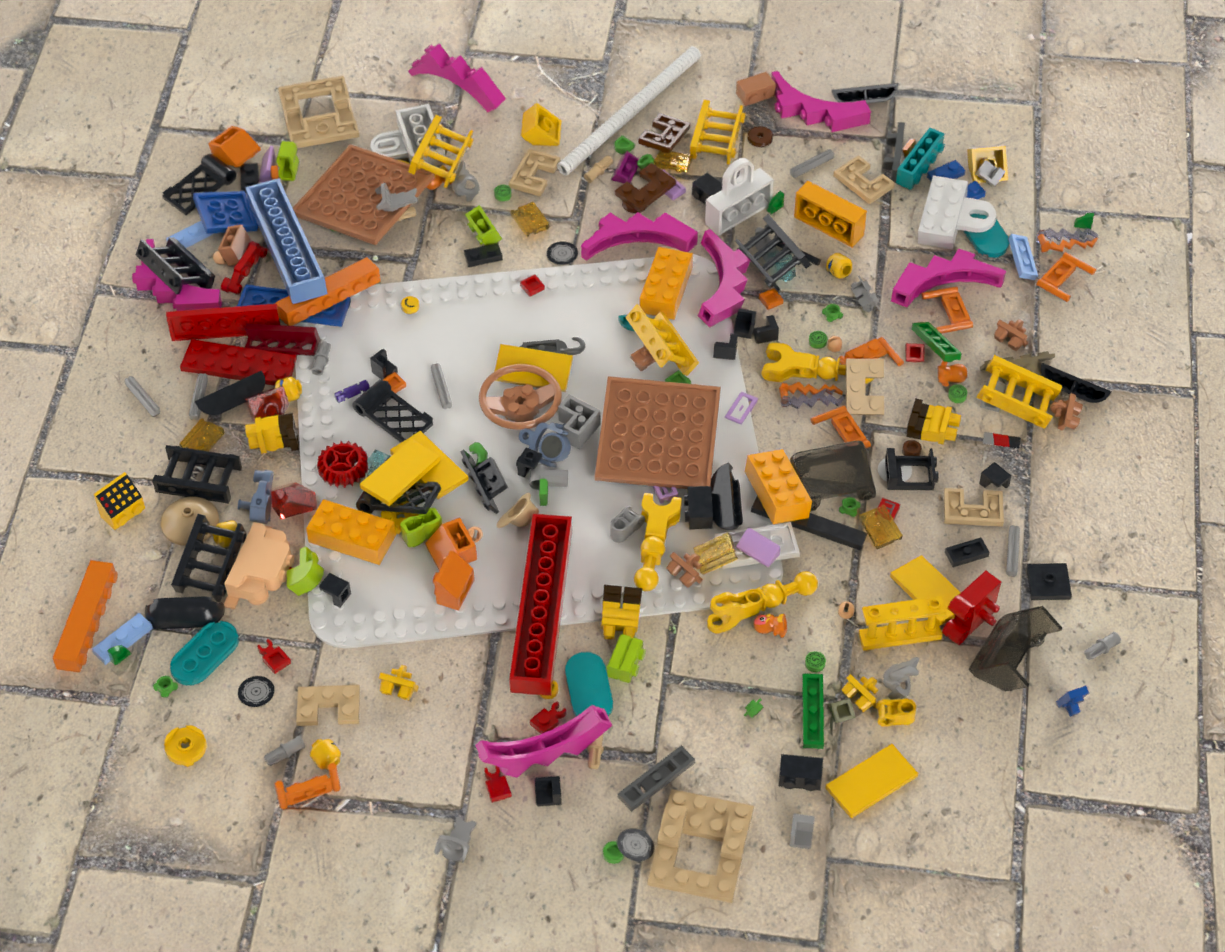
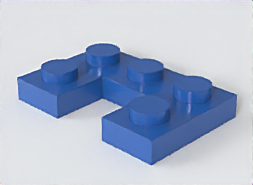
M953 160L928 171L927 178L931 182L933 176L957 179L964 176L966 170L957 160ZM976 181L968 184L966 198L980 199L985 197L986 191Z

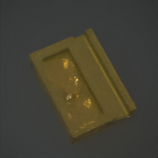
M659 151L654 160V165L664 170L671 169L677 172H688L693 161V155L673 151L668 154Z
M534 202L520 206L515 211L511 210V216L527 237L532 233L537 234L550 228L549 222Z
M201 418L179 445L183 448L210 451L224 435V428L209 421L206 422Z
M885 505L859 515L860 522L877 550L894 543L898 539H902L903 535Z
M728 532L693 548L694 553L700 556L698 563L701 564V568L699 571L703 575L738 559L732 536Z

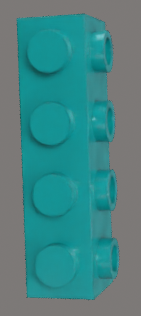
M930 127L897 169L896 184L912 190L915 184H919L921 176L928 172L930 164H934L937 155L943 152L945 148L943 143L945 133Z

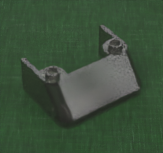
M1044 606L1006 614L994 626L969 667V671L974 677L1003 691L1026 688L1029 686V683L1016 669L1027 650L1031 647L1041 646L1047 634L1061 631L1063 628Z

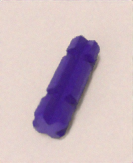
M367 380L360 381L359 384L356 383L343 389V392L341 390L334 394L335 399L338 403L345 401V398L350 399L361 394V391H367L370 385Z

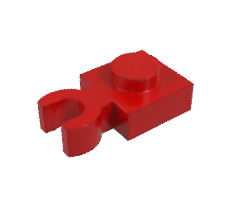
M270 639L266 640L267 648L257 645L259 653L263 655V662L274 674L291 664V659L279 646L275 649L273 648V643Z
M554 702L550 711L543 708L529 720L530 725L540 734L551 731L559 725L558 719L566 716L567 709L564 708L562 711H556L559 708V702Z
M495 766V773H489L487 767L484 769L485 777L488 779V781H485L491 803L512 797L506 776L500 777L501 772L498 766Z

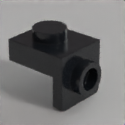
M526 447L516 462L518 475L525 478L530 469L534 470L542 459V454Z

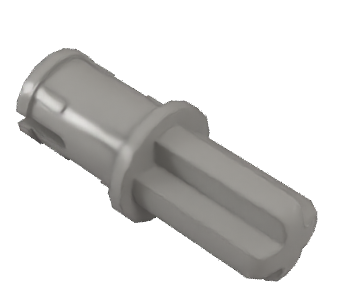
M326 341L320 344L318 353L314 356L315 362L311 369L314 375H322L325 364L329 361L328 354L331 344Z
M1112 632L1107 637L1098 639L1096 644L1085 650L1084 654L1088 660L1094 659L1102 653L1106 654L1110 648L1121 643V638L1116 632Z
M297 736L286 744L281 743L279 748L266 754L264 759L269 766H272L284 758L289 759L290 755L305 748V743L300 736Z

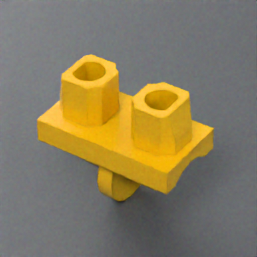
M401 665L399 670L392 668L391 674L397 675V677L380 672L381 693L392 695L394 686L400 687L398 697L409 701L413 691H418L419 686L416 685V682L404 679L412 678V673L407 672L406 665Z
M850 674L846 678L848 683L842 689L843 694L851 699L859 693L861 697L855 702V705L862 712H865L871 706L875 709L876 698L870 691L874 694L878 692V689L875 687L877 680L874 677L867 679L863 676L860 679L863 683L861 685Z

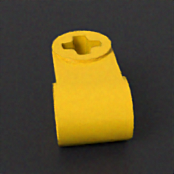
M883 699L876 703V709L879 712L877 721L880 726L910 725L915 721L916 703L911 699Z

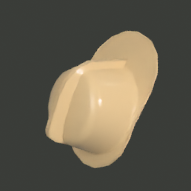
M530 493L524 494L499 519L497 528H502L509 523L517 527H524L532 522L533 514H538L539 510L530 501Z

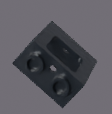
M887 448L885 455L887 489L934 490L935 483L939 481V473L935 471L937 457L933 456V448H930L928 456H895V448ZM925 466L928 470L929 481L926 483L904 482L902 480L901 467Z

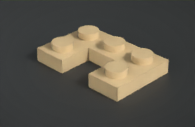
M528 149L510 179L509 187L541 197L547 187V180L534 176L538 169L554 174L557 164L561 162V157Z
M858 155L836 169L833 176L867 203L871 204L894 189L895 183L884 174H881L871 182L867 180L862 174L870 170L871 164Z
M846 359L847 411L850 415H884V396H865V378H884V359Z
M944 488V524L1003 527V491L983 490V505L964 504V489Z
M360 685L298 687L297 726H318L319 708L338 707L339 725L359 724Z

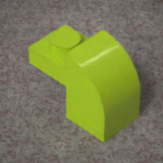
M308 547L300 549V565L287 570V587L298 596L313 590L320 583L324 574V568L318 564L317 554Z

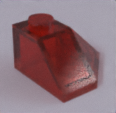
M283 386L244 398L254 423L257 417L262 419L283 415L289 406Z
M297 482L279 486L271 491L272 508L280 519L317 509L316 493Z

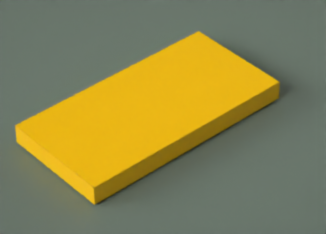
M500 344L495 371L515 364L537 366L549 372L557 380L561 392H566L573 355ZM512 372L495 380L518 385H531L536 388L549 384L546 379L531 372Z
M421 431L390 449V454L393 455L412 438L440 455L441 461L418 480L421 483L438 482L441 490L436 497L437 499L442 498L468 481V475Z
M411 438L362 481L360 489L390 506L440 462L441 457Z
M922 555L890 572V577L913 600L942 596L947 613L946 615L936 616L935 622L940 626L955 618V614L948 610V605L961 592Z
M890 744L826 784L825 789L852 819L917 778L918 772L893 744Z

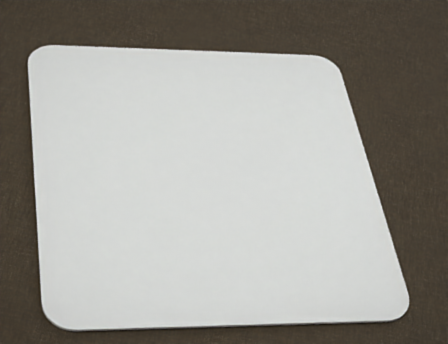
M693 254V268L675 320L669 319V321L699 362L693 371L686 376L691 380V384L721 387L711 478L722 465L728 462L732 465L733 469L731 472L734 479H738L740 484L743 523L737 529L725 530L718 527L713 521V529L689 530V522H685V510H688V506H684V495H687V489L676 488L678 497L682 498L680 520L676 525L668 528L664 544L665 552L661 558L660 565H655L654 569L659 576V582L655 589L647 592L642 591L639 617L711 609L710 603L714 596L725 592L737 594L750 589L761 588L765 584H775L776 580L782 582L783 578L781 560L774 561L769 567L758 563L722 569L714 534L773 524L769 518L751 512V507L757 494L744 471L747 455L759 453L751 412H749L742 425L725 418L741 392L746 393L738 350L735 360L713 358L714 344L716 342L729 343L730 334L734 333L731 316L710 328L698 317L702 303L711 298L718 290L719 275L713 262ZM654 257L375 284L350 297L351 302L342 327L299 322L293 325L316 327L320 337L316 353H318L320 344L323 341L331 344L328 354L329 361L325 364L322 375H314L311 371L315 362L314 356L297 355L295 362L296 380H299L302 386V394L297 399L305 547H308L317 554L318 564L324 568V574L320 583L308 592L309 620L313 632L321 641L337 648H358L516 630L531 523L524 527H517L509 523L502 528H497V522L526 493L531 494L530 501L538 508V514L572 516V538L560 626L602 621L604 585L622 586L620 608H622L624 587H636L634 575L644 564L641 562L640 546L645 539L647 523L644 521L637 531L631 534L624 542L618 543L614 542L610 537L611 521L626 506H630L632 511L641 515L644 493L653 494V501L660 506L667 505L671 501L664 500V503L660 504L653 486L595 481V470L608 376L665 382L666 378L676 371H680L675 362L668 361L663 368L659 367L657 362H654L644 371H640L630 356L642 348L644 344L635 331L625 329L618 320V315H627L636 304L640 305V296ZM535 274L545 285V290L529 297L520 286V281ZM408 296L416 297L419 300V310L413 314L403 312L401 308L403 298ZM646 314L647 317L652 318V319H654V318L656 317V316H653V315H648V314ZM579 337L584 340L586 344L585 349L582 353L573 355L566 392H561V403L568 395H571L599 409L601 425L580 450L571 445L570 454L565 460L560 462L552 461L557 464L556 468L538 463L546 466L548 469L568 470V486H548V505L540 506L539 490H535L529 485L531 469L525 478L518 475L517 459L526 447L529 448V445L519 440L521 430L504 428L490 421L481 410L479 392L483 382L495 371L500 344L520 347L523 345V342L559 339L566 343L567 348H576L580 346V343L573 341L572 338ZM307 344L302 348L311 349L312 344ZM381 349L386 350L387 360L398 368L397 374L406 382V387L396 394L422 414L426 412L433 418V426L424 435L467 475L470 470L463 464L461 460L463 456L460 451L464 449L472 456L476 464L478 456L469 451V446L474 442L481 443L488 452L487 459L492 457L495 460L508 486L506 490L493 498L499 510L497 514L492 510L488 511L482 503L484 499L476 491L475 487L477 485L471 480L469 475L467 482L442 498H436L430 507L438 511L442 518V524L460 517L467 530L477 526L483 531L482 539L475 543L477 560L468 563L474 569L475 580L459 611L437 604L436 595H434L435 584L433 583V577L436 572H439V569L425 546L428 539L418 546L408 547L402 539L401 532L396 534L380 565L309 543L306 528L322 500L325 499L358 510L356 502L364 491L360 489V483L392 456L390 454L391 448L401 443L368 417H362L354 410L352 403L364 393L363 391H361V394L350 399L345 398V401L338 403L334 396L336 392L340 390L343 392V389L356 383L359 384L360 381L367 380L371 387L378 380H381L372 373L370 358ZM439 363L441 365L452 401L451 408H442L431 372L432 364ZM494 381L489 387L486 397H503L505 389L524 385ZM743 396L730 416L740 420L749 406L748 398ZM390 399L387 402V406H398V402ZM553 401L539 409V414L537 413L534 419L544 415L552 406ZM408 410L400 411L401 416H412V413ZM558 410L555 413V415L545 423L550 424L553 422L562 425L564 424L559 421ZM377 411L373 415L385 417V411ZM387 411V417H398V411ZM495 414L501 419L507 420L504 416ZM401 421V427H412V421ZM414 421V427H423L426 424L423 421ZM387 422L389 427L399 428V422ZM547 429V430L544 432V434L542 435V437H543L545 434H547V433H551V432H553V433H558V432H555V431H553V430ZM401 432V436L408 439L413 436V432ZM340 441L346 444L349 441L351 445L356 443L358 447L362 446L367 453L369 459L368 473H365L364 479L360 478V483L354 482L353 487L350 484L346 488L343 485H340L338 488L335 484L330 486L328 482L324 483V480L319 475L317 469L318 456L321 455V450H326V446L332 447L333 442L340 444ZM659 487L662 495H664L662 488ZM430 491L424 492L423 495H426V494L431 493V492H430ZM418 495L414 498H411L410 500L413 501L415 499L420 498L421 496ZM423 502V503H421V504H419V505H417V506H418V507H423L424 504H425V502ZM374 510L372 515L381 517L382 511ZM399 514V515H397V518H398V519H399L400 517H403V518H404L405 516H404V514ZM476 530V532H475L474 538L477 537V533H478L477 530ZM673 552L685 562L687 561L684 559L686 553L690 556L694 553L700 556L698 563L701 564V568L698 570L695 567L693 568L703 579L700 584L695 582L687 588L679 580L685 573L683 570L676 576L668 572L666 567L672 561L670 555ZM329 573L350 583L351 595L341 608L333 604L332 595L319 589V585Z

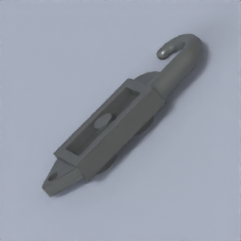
M573 337V341L580 343L579 347L567 348L566 343L559 339L523 342V345L520 347L577 355L584 351L586 344L583 339Z

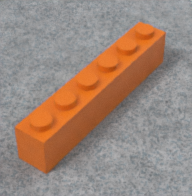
M366 257L326 277L327 295L292 304L290 297L287 296L275 302L278 307L279 318L287 326H293L321 312L323 309L325 310L333 306V304H337L347 297H351L381 282L379 268Z
M90 560L53 656L56 669L80 673L82 666L86 664L87 652L93 646V636L99 630V620L105 614V604L107 599H110L112 594L111 588L118 578V573L115 571L113 563Z

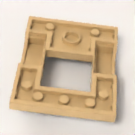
M344 75L278 87L290 142L296 144L297 148L360 137ZM331 94L334 113L302 117L298 100Z
M671 789L657 838L648 886L733 903L754 806ZM682 834L723 842L716 876L674 867Z

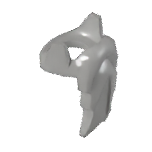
M461 161L456 171L453 190L457 196L466 195V201L471 202L479 193L480 186L477 179L466 170L464 161ZM467 180L472 181L475 187L472 189L466 188Z
M382 183L380 187L375 189L376 194H382V200L376 206L378 210L395 211L398 208L418 201V198L415 196L417 193L416 188L408 192L390 194L387 184Z
M914 657L907 662L894 664L884 672L883 684L886 688L892 690L888 694L891 700L905 698L909 695L911 687L909 677L919 674L916 668L919 662L918 657ZM903 681H905L906 683L905 689H902L899 686L900 683Z
M456 817L455 829L451 831L450 836H439L434 853L438 855L442 849L443 856L446 859L455 862L462 860V863H464L469 851L470 834L477 823L475 821L465 823L461 817Z

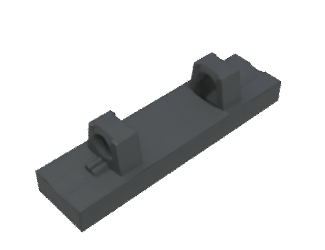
M898 122L897 133H887L886 145L894 146L895 153L894 157H884L883 169L892 171L891 180L896 183L897 169L901 161L904 122Z
M681 745L620 791L618 798L632 812L694 765L695 758Z

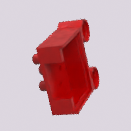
M985 570L959 595H956L948 605V610L955 614V618L947 622L942 630V634L957 645H961L984 621L994 626L996 619L992 614L1000 610V606L996 602L1002 581Z

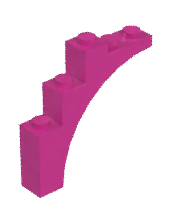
M440 43L435 46L431 44L425 48V53L421 56V59L415 60L411 64L412 67L408 70L411 76L431 74L455 83L477 100L487 113L499 107L506 100L483 67L471 69L461 55L455 58L453 56L450 57Z
M779 71L772 72L771 78L776 84L775 96L777 101L774 104L775 111L780 114L782 119L800 115V118L805 121L807 126L825 122V125L829 126L831 132L870 124L871 110L865 100L832 102L813 98L792 87L783 79Z
M638 212L633 217H630L627 222L609 213L600 219L598 223L599 230L595 231L588 240L582 243L581 258L587 261L607 248L633 242L663 244L680 251L689 252L698 244V231L666 212L657 217L654 222Z
M708 229L704 232L700 244L708 251L715 262L719 275V288L711 298L702 303L698 317L710 328L736 314L738 309L742 308L745 299L740 293L743 292L748 280L743 274L746 273L751 260L740 249L733 251L711 229Z
M146 239V243L150 247L156 248L154 239ZM142 261L141 265H136V271L132 274L133 284L136 283L138 291L152 290L153 296H156L157 303H172L173 309H176V311L222 308L220 289H205L186 284L182 286L180 294H176Z
M959 248L951 261L934 255L927 268L909 262L893 288L891 302L908 308L912 301L923 292L939 285L954 282H977L1001 288L1004 283L1006 270L975 260L974 253Z
M591 705L572 720L543 734L510 742L481 740L475 746L482 762L498 766L504 775L518 778L534 763L548 767L564 752L579 755L613 725L605 709Z

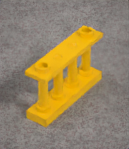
M703 100L690 144V159H697L698 153L708 152L727 155V164L730 165L731 159L735 158L736 155L735 144L741 123L745 122L746 113H743V105H740L738 113L713 110V108H710V100ZM718 117L736 121L735 125L711 122L708 118ZM705 129L731 131L732 136L706 133ZM710 140L729 143V147L727 149L703 145L701 141Z
M435 115L411 160L408 172L415 175L417 169L421 170L422 168L446 179L444 188L447 189L449 183H453L455 180V171L467 147L471 148L474 142V138H472L474 131L470 130L467 137L442 127L443 125L440 124L442 117ZM443 134L463 143L460 149L437 139L435 135ZM429 146H438L456 154L457 157L455 160L431 151ZM428 156L451 166L449 172L424 162L423 158Z
M636 304L625 317L659 367L663 368L668 361L675 362L684 375L688 376L699 364L665 313L659 312L652 319L647 317L639 304Z
M994 355L986 368V371L992 373L988 386L983 385L976 398L1045 429L1053 417L1046 413L1049 402L1056 399L1061 392L1062 385ZM999 377L1009 381L1005 394L995 390ZM1016 385L1026 389L1022 402L1012 398ZM1033 392L1043 396L1039 409L1029 405Z
M942 596L862 607L865 623L868 626L867 629L859 630L862 649L865 651L941 640V628L935 621L936 616L946 615L947 613ZM928 617V620L916 621L918 618ZM908 620V623L897 624V621ZM888 623V626L877 627V624Z

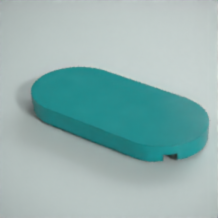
M973 213L970 215L973 218H988L986 215ZM997 219L992 228L985 232L976 233L963 230L979 254L995 258L1007 252L1009 237Z
M220 621V623L211 622L205 625L171 659L170 670L173 679L179 684L187 686L196 685L204 681L237 648L239 636L236 628L226 621Z
M580 652L573 655L566 663L565 676L575 717L591 705L605 709L609 716L613 711V698L603 659L591 652Z

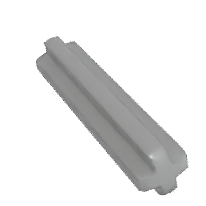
M828 149L791 168L790 175L796 178L833 159L834 152Z
M439 363L432 364L431 372L442 408H451L452 401L441 365Z
M200 373L197 377L189 412L191 420H198L200 418L201 411L195 404V401L205 396L208 383V375L205 373Z
M132 376L126 378L125 385L152 416L160 414L158 405Z
M1014 525L1009 528L1006 574L1013 577L1017 575L1020 538V527Z

